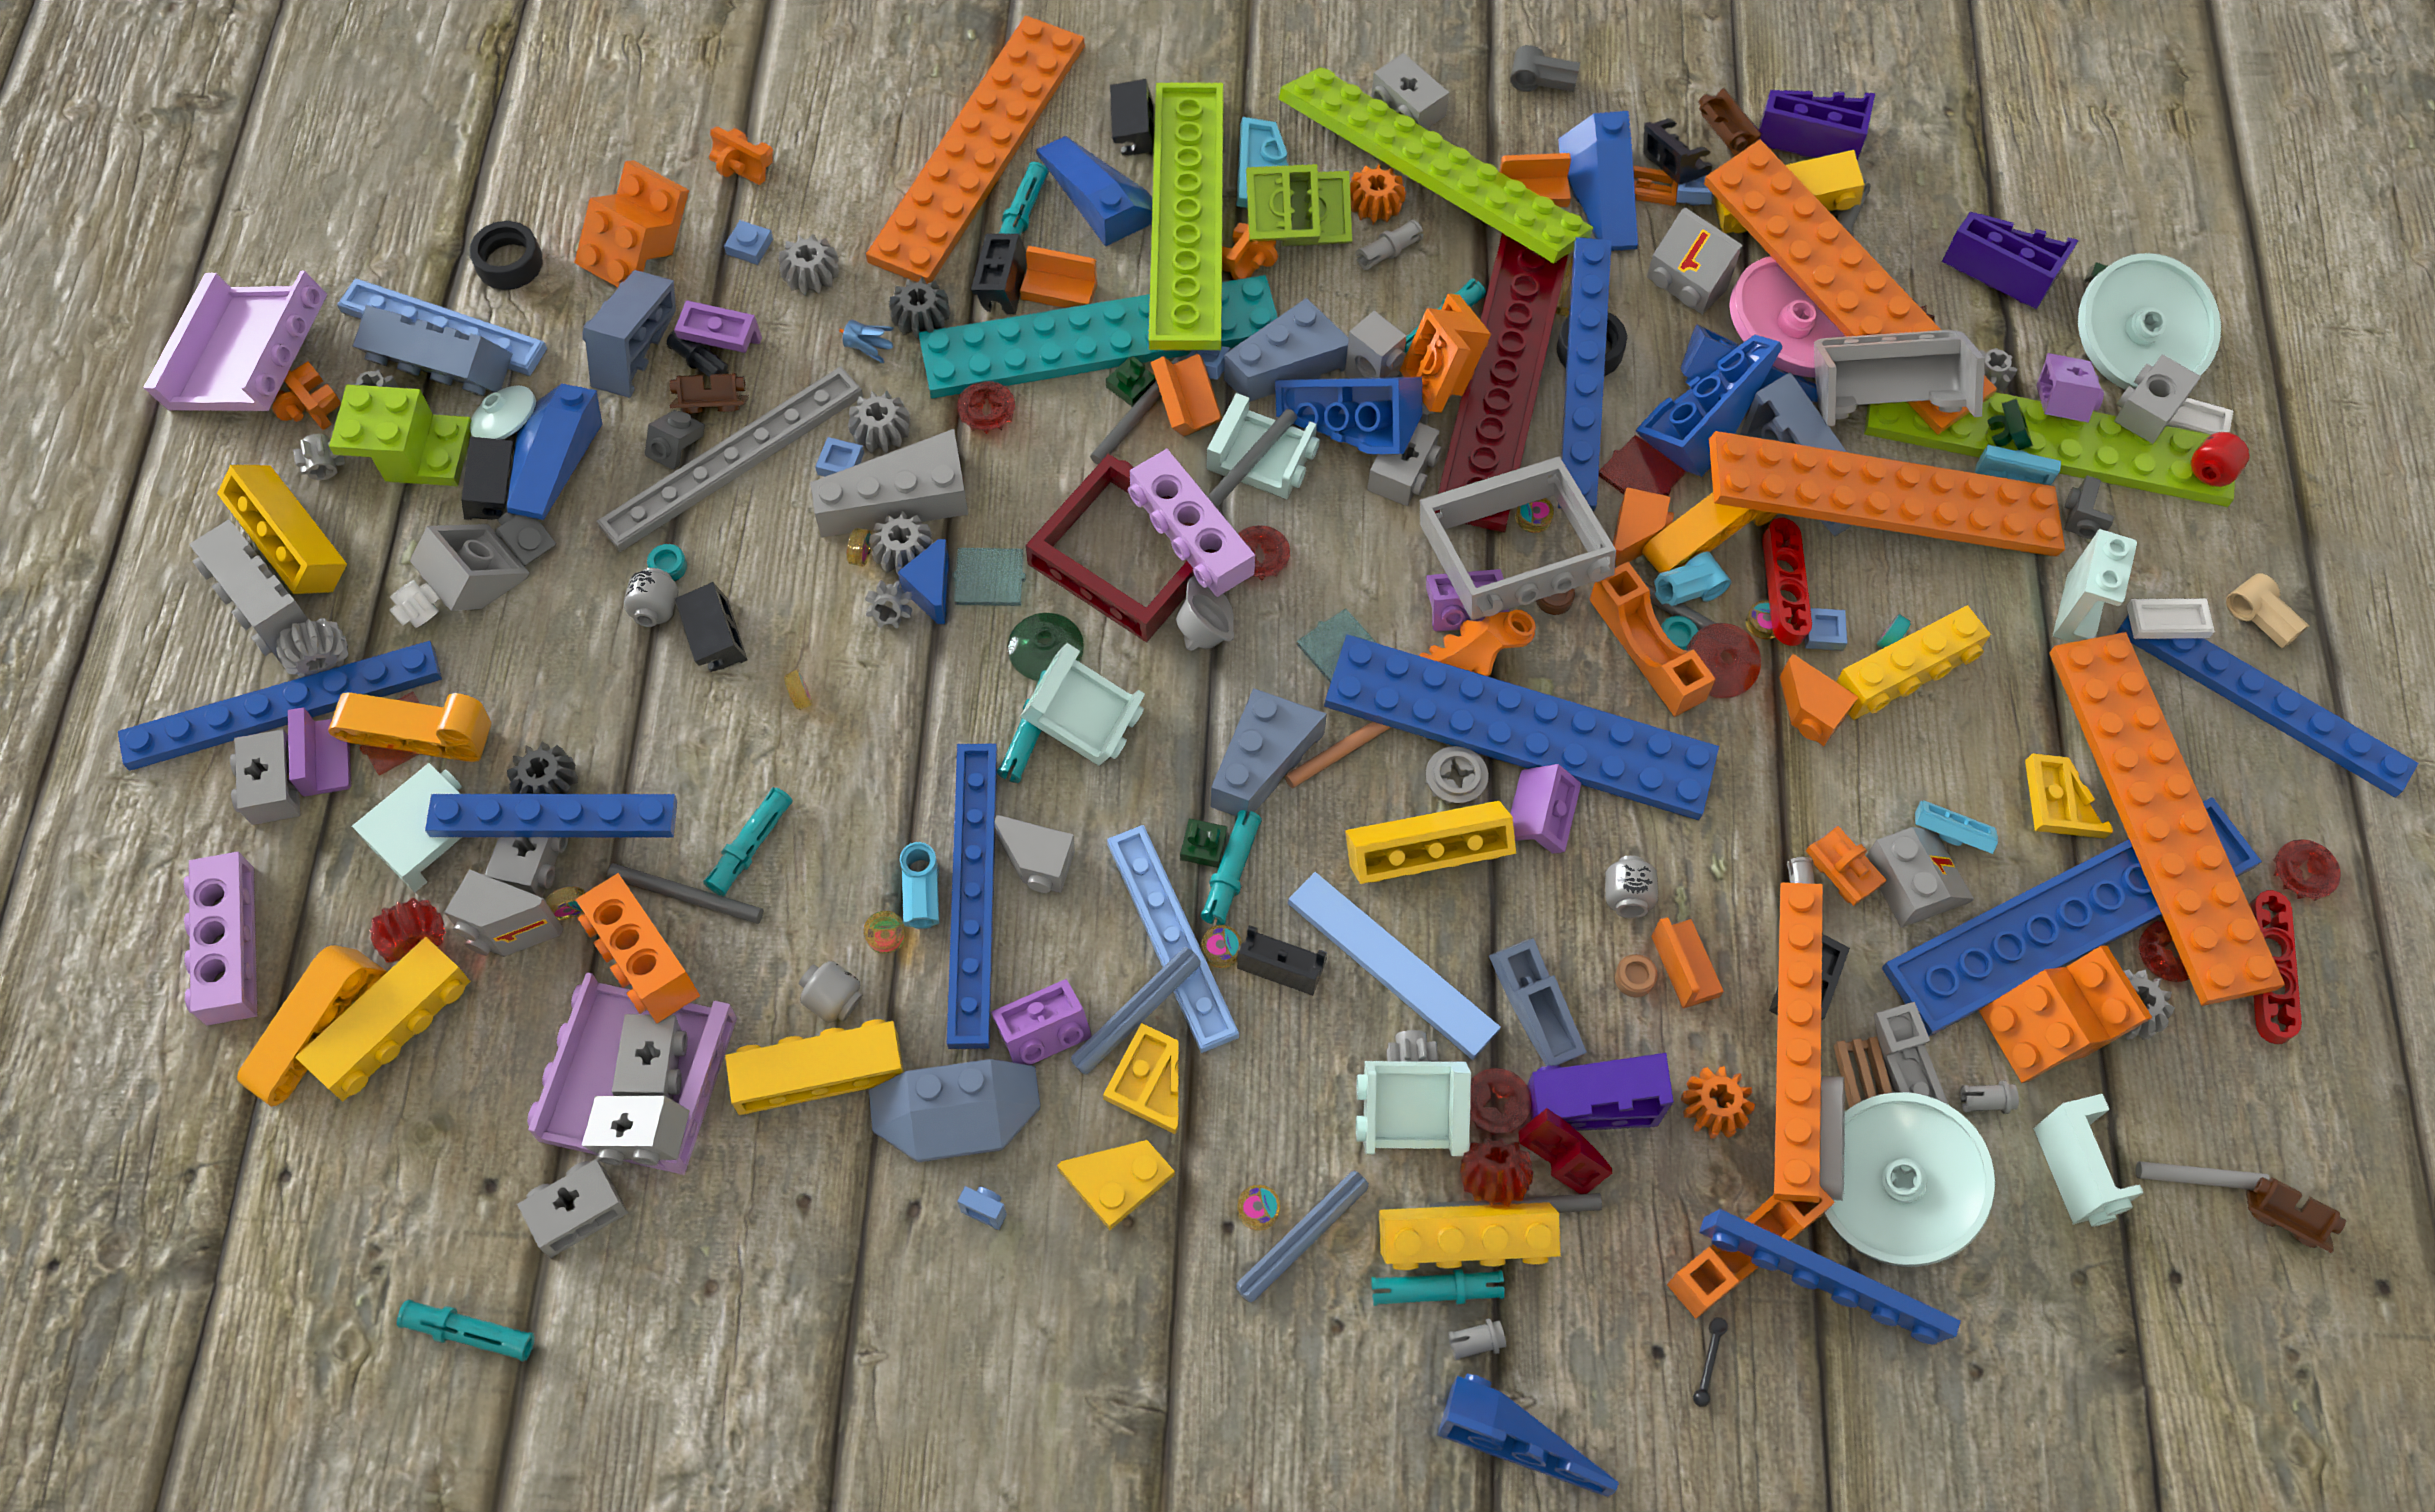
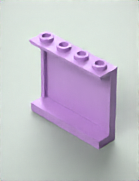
M300 271L293 286L230 287L217 273H205L148 378L144 389L167 410L269 411L327 293L306 271Z
M586 972L582 985L576 986L572 995L571 1007L573 1010L569 1021L561 1026L557 1036V1046L559 1048L553 1062L547 1064L543 1073L542 1084L544 1088L539 1102L536 1101L532 1104L528 1114V1130L539 1142L598 1155L583 1147L582 1143L595 1096H613L612 1086L625 1014H639L626 994L630 989L598 983L594 975ZM713 1001L712 1007L689 1003L671 1014L676 1016L681 1030L687 1033L686 1055L679 1056L678 1069H680L682 1076L681 1090L679 1095H673L674 1102L690 1110L678 1160H659L658 1165L655 1166L640 1164L633 1160H624L625 1162L685 1175L737 1020L730 1004ZM646 1010L640 1015H650V1013Z

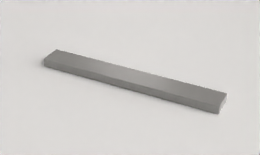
M841 366L597 520L599 528L618 551L622 552L856 402L858 396L863 397L862 389Z

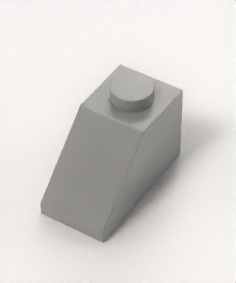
M996 815L994 823L997 838L1022 882L1037 892L1049 893L1051 890L1061 893L1075 853L1074 835Z

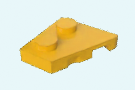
M2033 753L2025 759L2035 831L2103 839L2113 833V827L2110 822L2102 823L2092 808L2091 803L2095 801V798L2088 787L2080 781L2079 773L2069 757Z
M1141 1023L1103 1093V1100L1176 1134L1178 1131V1040Z
M1148 1140L1064 1160L1057 1164L1058 1171L1109 1230L1113 1229L1175 1176V1171Z

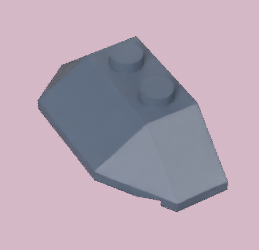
M994 1059L905 1071L869 1090L873 1133L885 1139L916 1162L1003 1150L1029 1119L1041 1109L1035 1066Z

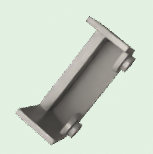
M1938 330L1819 339L1814 342L1818 409L1827 426H1835V419L1848 418L1849 413L1856 411L1857 405L1930 400L1933 405L1939 406V410L1942 412H1958L1962 410V407H1967L1974 417H1982L1985 357L1963 332Z

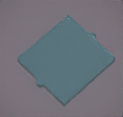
M958 548L957 568L952 574L953 580L956 581L955 605L1021 606L1022 582L1026 581V575L1023 572V549Z
M1346 608L1326 622H1318L1317 628L1297 640L1296 644L1330 683L1346 634L1376 643Z

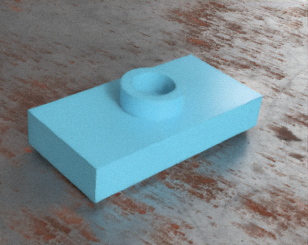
M1987 444L1976 464L1975 473L2052 485L2060 472L2061 461L2028 454L2025 451H2014Z
M1924 800L1920 801L1915 811L1916 825L1939 833V837L1950 844L1961 846L1962 843H1965L1993 854L1998 844L1997 830L1990 825Z

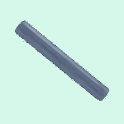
M1188 947L1183 948L1071 1056L1073 1065L1081 1073L1089 1074L1200 966L1199 957Z
M1351 1171L1237 1282L1236 1289L1240 1295L1248 1302H1254L1367 1191L1369 1184L1366 1179L1357 1171Z

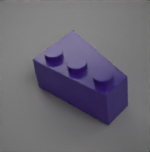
M1770 90L1758 128L1762 133L1759 139L1770 149H1780L1797 153L1804 157L1819 158L1854 150L1858 161L1867 137L1875 93H1865L1863 98H1844V92H1833L1832 97H1813V91Z
M1970 211L1956 231L1941 262L1985 283L1991 288H1995L2015 298L2020 303L2037 309L2063 270L2079 240L2068 237L2066 242L2045 237L2046 231L2035 229L2033 234L2013 229L2014 223Z
M1667 1053L1563 1068L1557 1065L1544 1066L1532 1073L1527 1084L1531 1120L1548 1108L1577 1131L1658 1127L1674 1102Z

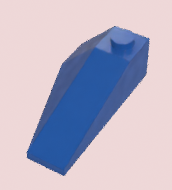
M1629 111L1594 113L1558 138L1559 153H1570L1571 156L1568 181L1573 188V195L1577 203L1580 202L1587 216L1588 224L1594 227L1592 232L1596 239L1612 240L1611 251L1638 249Z
M1067 136L1036 149L1038 157L1105 247L1152 225L1153 198L1148 191Z
M1696 324L1680 368L1684 376L1687 377L1685 382L1688 384L1697 376L1701 380L1718 369V361L1736 349L1739 344ZM1772 366L1759 390L1788 374V372H1782ZM1792 374L1811 402H1818L1816 383L1802 376Z
M1753 335L1720 359L1717 365L1718 369L1702 380L1697 376L1688 383L1691 389L1674 401L1669 397L1660 403L1636 429L1637 434L1677 468L1702 477L1711 468L1709 438L1715 431L1736 433L1754 400L1756 392L1759 391L1783 348L1782 344L1776 340Z
M1422 377L1275 380L1276 417L1279 418L1286 409H1291L1297 415V419L1293 424L1306 429L1309 422L1316 423V431L1330 436V439L1337 442H1345L1355 446L1358 450L1367 454H1404L1423 414Z
M562 383L536 402L533 414L525 425L517 431L507 502L508 513L541 520L545 519L602 426L597 390Z
M1466 1374L1465 1378L1456 1377L1451 1387L1437 1436L1606 1497H1610L1616 1492L1619 1483L1617 1480L1501 1391L1490 1388L1491 1382L1473 1374Z

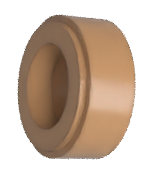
M1639 954L1624 957L1619 962L1614 974L1618 989L1630 997H1643L1653 989L1658 977L1654 963L1649 958Z

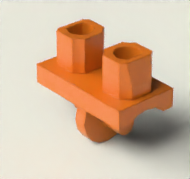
M716 126L710 130L713 145L709 160L717 163L716 170L718 174L729 177L735 172L758 185L765 182L766 168L773 163V148L770 145L761 142L755 146L747 142L748 138L745 133L736 128L728 132Z
M1238 223L1233 230L1232 238L1235 246L1233 248L1222 247V270L1230 272L1234 280L1250 278L1253 272L1259 269L1261 265L1271 267L1278 259V252L1274 248L1276 240L1249 242L1248 224Z
M309 361L292 371L289 370L284 382L290 392L278 391L272 407L273 413L280 420L288 421L293 419L295 422H299L304 417L302 412L305 409L322 430L331 426L332 424L326 415L341 405V401L328 384H325L309 394L308 391L324 382Z
M1839 826L1806 849L1807 854L1813 859L1815 867L1829 877L1839 889L1838 893L1847 903H1851L1853 906L1883 886L1887 881L1865 856L1867 849L1862 844L1856 846Z

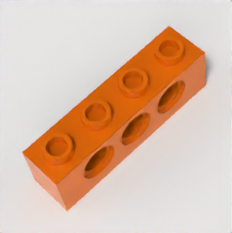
M619 873L575 899L584 914L577 918L590 938L597 934L600 938L593 943L605 962L608 963L612 959L616 961L609 968L622 988L629 984L633 987L626 994L639 1014L648 1010L657 1024L700 997L688 974Z

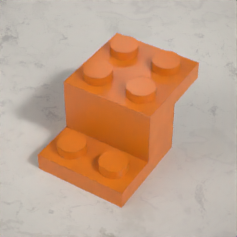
M634 160L625 161L617 194L589 199L574 263L618 287L634 270L643 272L646 260L672 255L689 190Z
M1448 293L1441 310L1426 309L1399 371L1404 377H1422V402L1429 411L1442 413L1451 395L1463 396L1469 381L1473 377L1478 361L1488 345L1491 333L1460 295Z
M2107 945L2099 946L2067 967L2044 969L1979 1010L2021 1083L2033 1080L2062 1062L2085 1058L2153 1018Z

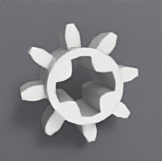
M412 580L390 596L396 605L389 610L402 625L410 621L417 628L439 612L433 603L440 598L427 583L419 587Z

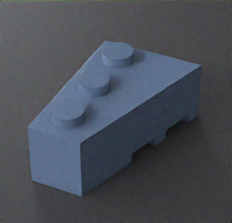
M634 270L624 282L619 284L609 300L602 304L596 315L586 322L582 338L586 342L591 387L631 398L635 387L632 385L633 377L637 370L645 371L649 363L648 359L644 358L651 343L659 344L676 311L674 280Z
M1305 298L1225 354L1224 380L1238 394L1249 397L1250 402L1275 394V380L1320 379L1321 374L1340 369L1341 372L1345 371L1349 338L1313 303Z
M1253 688L1211 786V808L1237 816L1240 810H1247L1245 818L1248 819L1249 812H1255L1278 787L1279 781L1291 768H1295L1302 760V756L1324 736L1327 714Z

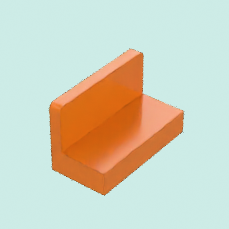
M1570 153L1505 155L1502 157L1500 173L1512 180L1522 182L1526 188L1540 196L1551 199L1558 207H1569L1571 195L1568 182L1571 164Z
M1034 246L1027 247V271L1020 289L1021 300L1062 308L1092 304L1097 288V267L1094 258Z
M1199 354L1172 364L1164 356L1151 362L1171 427L1185 437L1222 420L1203 358Z
M1668 917L1660 919L1651 937L1682 1008L1684 1009L1721 997L1724 992L1692 919L1673 925Z

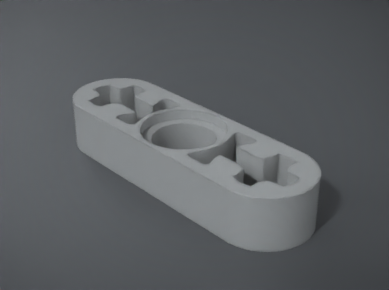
M1822 1076L1820 1099V1186L1832 1200L1843 1201L1844 1077Z

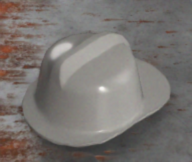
M1195 576L1191 577L1187 583L1186 600L1176 617L1177 625L1184 634L1186 649L1189 651H1193L1198 647L1210 649L1224 640L1232 641L1234 639V615L1228 598L1224 593L1216 597L1209 587L1204 588Z

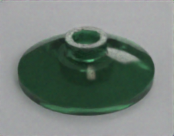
M1055 613L1034 614L1020 621L1012 630L1008 639L1009 659L1014 668L1023 676L1039 681L1041 672L1048 669L1055 655L1066 643L1080 651L1076 658L1080 662L1084 651L1083 637L1079 628L1070 619ZM1042 638L1052 639L1049 643L1046 644L1040 643L1038 641Z

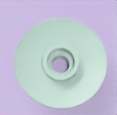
M510 386L488 395L471 418L470 432L472 436L500 440L511 436L523 427L533 414L536 406L535 395L525 386Z

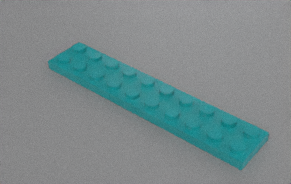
M1266 275L1222 282L1221 346L1234 348L1278 318ZM1150 294L937 329L931 333L927 331L919 332L931 399L1116 368L1133 356L1140 362L1146 363L1163 356L1166 359L1187 356L1192 350H1149Z

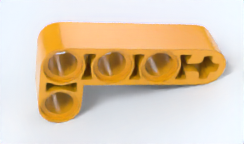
M1712 492L1649 540L1642 549V554L1660 574L1685 566L1688 561L1700 553L1711 552L1749 522L1753 521L1757 526H1762L1773 519L1778 513L1715 504Z
M342 693L328 732L336 739L348 743L459 761L478 762L481 760L492 724L483 704L477 699L464 694H449L444 707L363 694Z
M336 945L324 948L310 963L242 1064L237 1074V1081L269 1106H277L284 1102L308 1070L295 1057L344 1013L354 1001H357L384 976L387 971L357 949Z

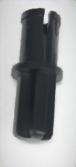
M674 330L669 334L666 342L667 347L686 359L689 367L692 369L698 368L709 377L712 374H729L727 370L728 364L713 354L707 344L677 338Z

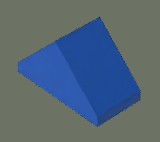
M938 539L898 571L901 588L904 593L911 592V600L937 624H945L949 569L946 539Z

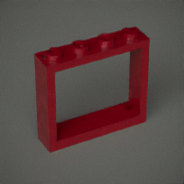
M1107 454L1025 545L1027 563L1147 643L1186 598L1188 580L1195 576L1190 563L1186 561L1151 603L1145 607L1053 547L1110 483H1113L1129 494L1130 470L1134 467L1125 460L1119 461L1112 455ZM1164 496V497H1161V498H1163V499H1171V498H1173V497ZM1188 522L1184 523L1183 525L1192 526L1195 524ZM1214 549L1204 550L1205 552H1208V553L1217 552V551L1214 550Z

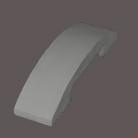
M1915 1002L1875 1013L1874 1019L1878 1041L1894 1093H1916L1929 1096L1949 1105L1925 1047V1044L1930 1039Z

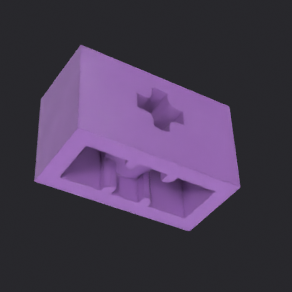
M2051 353L2047 354L2036 385L2044 414L2089 422L2093 410H2099L2104 396V390L2101 389L2098 382L2099 376L2096 375L2091 361Z

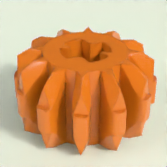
M1380 164L1375 169L1365 165L1362 173L1354 172L1350 182L1351 212H1358L1360 220L1367 217L1371 218L1373 225L1377 219L1381 218L1388 223L1391 215L1398 216L1406 197L1402 176L1395 175L1393 167L1386 171L1382 170Z
M1725 1066L1719 1067L1716 1074L1708 1067L1703 1068L1699 1073L1700 1078L1696 1076L1689 1078L1686 1083L1689 1090L1684 1091L1681 1095V1101L1689 1105L1683 1112V1118L1697 1119L1693 1126L1694 1132L1700 1131L1704 1126L1708 1127L1710 1139H1715L1720 1130L1727 1138L1733 1137L1736 1133V1127L1744 1129L1749 1123L1747 1115L1751 1114L1755 1109V1104L1747 1100L1752 1094V1087H1740L1738 1085L1742 1079L1741 1073L1735 1074L1732 1079L1727 1077ZM1712 1097L1719 1098L1718 1103L1720 1106H1723V1108L1717 1107V1101Z

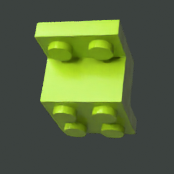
M1317 164L1246 167L1249 242L1282 240V246L1352 243L1349 171L1318 172Z
M346 384L329 448L334 455L371 457L385 482L458 486L471 437V419L465 416L433 415L420 389Z

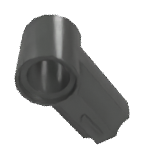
M1533 45L1521 46L1515 53L1510 83L1517 90L1525 92L1533 91L1538 86L1574 92L1580 62L1546 57L1540 48Z

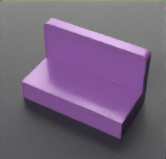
M687 300L674 329L677 338L746 353L749 343L760 344L762 339L755 315Z
M304 707L288 710L290 782L303 797L350 789V743L338 740L329 734L328 729L332 719L314 721Z
M1559 764L1522 770L1510 813L1513 817L1515 841L1534 839L1552 854L1565 852L1581 787V782Z

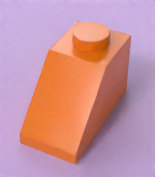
M1626 487L1612 543L1616 549L1615 566L1618 567L1643 555L1642 549L1648 541L1673 522L1674 513L1668 511L1671 497Z
M1794 654L1788 659L1780 675L1791 725L1797 728L1805 738L1825 746L1850 713L1858 696Z

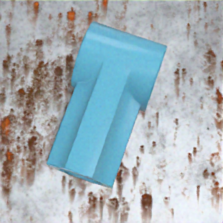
M1707 551L1693 557L1685 566L1660 573L1654 580L1655 596L1661 604L1666 603L1671 606L1701 597L1704 602H1708L1723 594L1730 587L1731 580L1712 554Z
M922 842L911 843L903 849L899 860L902 868L904 926L915 929L931 928L940 923L939 868L935 852L931 846ZM919 860H925L930 863L923 871L916 872L910 869L911 865Z

